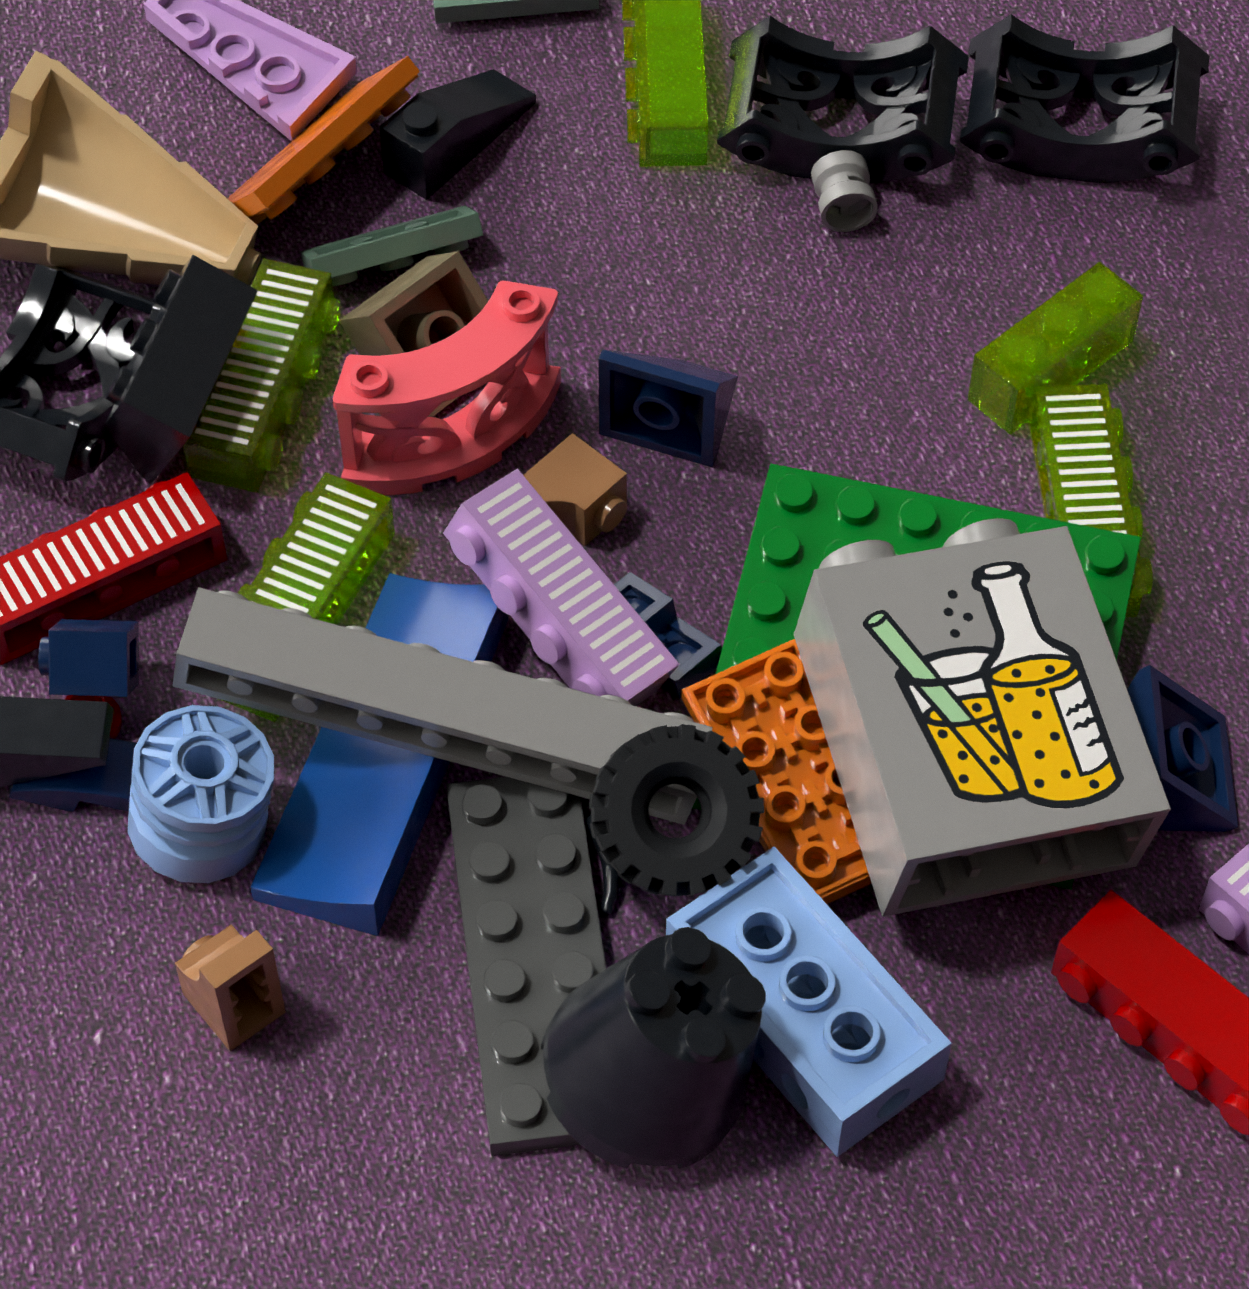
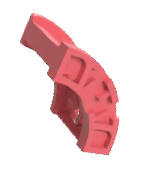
M500 281L480 313L462 329L442 341L428 347L400 354L381 356L348 355L333 395V407L337 410L344 466L341 475L342 490L361 495H400L423 492L422 484L436 482L452 476L455 477L457 482H460L501 461L502 451L516 442L522 435L528 438L546 416L561 384V367L549 365L548 322L558 303L557 290L510 281ZM488 383L472 402L451 416L444 419L428 417L442 402L455 399ZM362 413H379L381 416L367 415Z

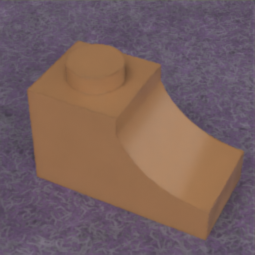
M573 433L523 475L583 546H586L602 531L609 532L621 522L627 511V473Z
M231 924L215 936L207 935L195 941L186 950L183 958L175 962L183 995L229 1051H232L286 1013L273 948L257 930L244 938Z

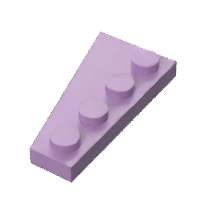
M147 0L144 3L147 21L290 141H293L357 73L356 56L239 0Z

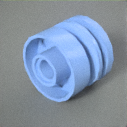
M190 705L169 711L145 728L134 747L127 833L137 855L155 872L179 882L211 883L234 876L254 860L265 838L268 805L270 804L274 781V754L265 735L246 717L218 706Z

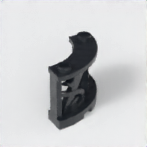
M1011 14L970 39L968 55L975 60L967 127L961 130L960 142L980 154L985 160L1034 176L1093 183H1110L1144 179L1156 175H1167L1200 159V147L1195 143L1200 77L1209 73L1210 56L1174 25L1139 39L1105 43V51L1075 50L1074 41L1046 34L1025 24ZM999 75L1008 79V82L1000 80ZM1173 88V91L1163 93L1164 90ZM1073 97L1095 98L1103 109L1120 116L1108 126L1092 135L1079 136L1073 135L1062 128L1046 110L1062 107L1069 103ZM996 100L1007 103L1003 109L998 108L995 110ZM1171 112L1170 122L1162 120L1160 114Z
M768 16L732 40L729 58L734 60L735 64L724 128L718 132L717 144L737 155L741 161L791 177L812 179V168L821 157L841 150L854 151L861 154L867 162L870 175L869 183H880L924 175L930 170L941 167L955 159L956 148L950 144L957 82L958 77L967 73L969 55L932 26L896 40L865 44L864 52H845L833 50L835 43L833 41L806 35L784 25L772 16ZM757 75L767 79L768 84L757 81ZM834 98L856 99L864 110L878 117L852 135L836 137L827 134L818 127L804 111L823 108L833 101ZM753 101L766 104L761 107L760 112L752 110ZM926 113L924 123L918 121L917 114Z
M36 263L25 297L6 331L8 339L13 341L0 357V446L54 465L53 477L65 482L75 480L87 473H93L119 446L105 427V423L114 406L112 402L105 399L106 394L121 367L124 366L131 370L138 354L129 350L131 344L126 342L128 337L134 333L132 318L128 317L118 321L111 328L107 336L105 332L124 305L150 314L149 319L155 321L162 306L152 301L153 298L82 275V273L53 265ZM77 290L104 298L94 316L75 297ZM56 342H62L66 345V349L61 352H51ZM90 355L101 381L102 396L77 406L61 409H44L43 394L35 381L38 375L51 376L66 373L80 365ZM21 399L29 401L25 409H23Z

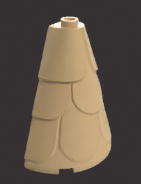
M35 51L10 92L8 128L0 140V259L53 265L80 272L126 275L134 283L160 285L169 269L179 274L191 256L195 255L249 285L261 259V253L253 250L258 226L186 161L178 162L132 119L115 110L60 61L50 59L47 55Z

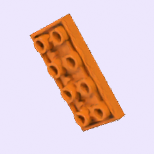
M406 56L356 84L227 199L256 225L267 216L269 219H273L297 199L293 193L305 182L308 185L314 183L336 164L332 157L343 148L348 151L372 133L374 129L370 124L380 115L387 117L409 100L411 95L405 88L419 77L417 75L420 72L409 56Z
M795 639L682 689V701L693 721L713 727V732L724 737L722 739L723 742L731 748L736 746L746 756L743 761L750 771L755 770L760 782L756 784L759 798H764V813L760 814L759 827H763L759 841L765 852L775 846L826 904L871 884Z

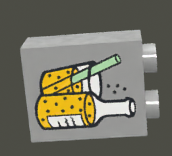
M987 519L958 530L946 540L942 548L896 555L894 547L886 541H859L832 552L821 562L819 569L813 571L794 631V638L882 917L1137 866L1171 808L1067 526L1020 534L1016 523L1009 519Z

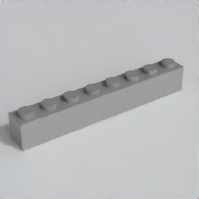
M198 587L176 653L173 687L590 799V795L593 794L596 784L595 779L601 767L611 757L610 755L636 735L667 725V727L679 726L681 724L696 726V729L704 732L712 731L713 728L696 723L684 714L655 712L633 706L627 700L618 696H596L568 688L564 683L555 679L530 678L505 671L493 662L484 660L472 662L442 654L436 648L427 644H405L377 636L371 630L361 626L343 627L314 619L306 612L298 609L284 608L280 610L251 602L236 592H214ZM672 784L664 786L653 795L649 804V815L685 825L697 796L689 788L682 785Z

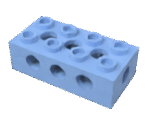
M774 846L732 874L731 879L720 886L717 884L666 919V935H672L674 931L684 927L698 929L709 940L720 944L733 953L745 965L750 974L761 982L766 992V1002L762 1007V1017L753 1060L836 1157H838L942 1082L945 1078L952 1043Z

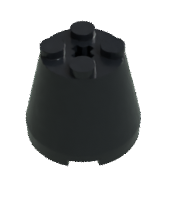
M679 928L672 935L656 938L572 991L562 1002L547 1026L540 1049L544 1050V1070L550 1089L547 1101L553 1113L566 1131L588 1151L603 1160L626 1169L631 1163L647 1166L677 1165L678 1169L702 1160L722 1142L741 1114L756 1048L762 1007L766 1002V992L763 985L750 974L745 965L733 953L720 944L709 940L703 932L695 928Z

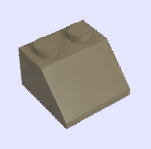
M459 251L427 256L342 317L339 322L360 355L381 356L400 354L428 347L453 335L472 321L488 303V300ZM457 398L442 402L428 417H433Z

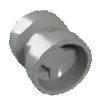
M846 150L831 152L821 157L814 164L811 177L815 193L820 197L818 205L822 223L828 229L836 232H850L868 225L875 218L878 208L874 190L869 186L870 175L866 160L861 154Z

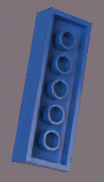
M389 573L365 628L371 630L377 636L405 644H427L436 648L442 654L472 662L477 660L491 662L509 620V615L497 607L491 597L490 590L485 584L439 583ZM321 727L250 887L253 900L378 936L450 761Z

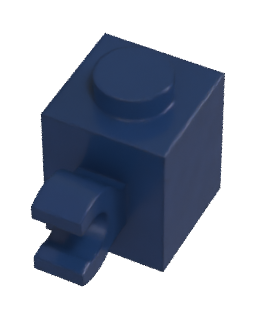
M61 619L48 630L49 637L41 638L38 655L39 671L41 676H49V695L128 697L139 685V621Z

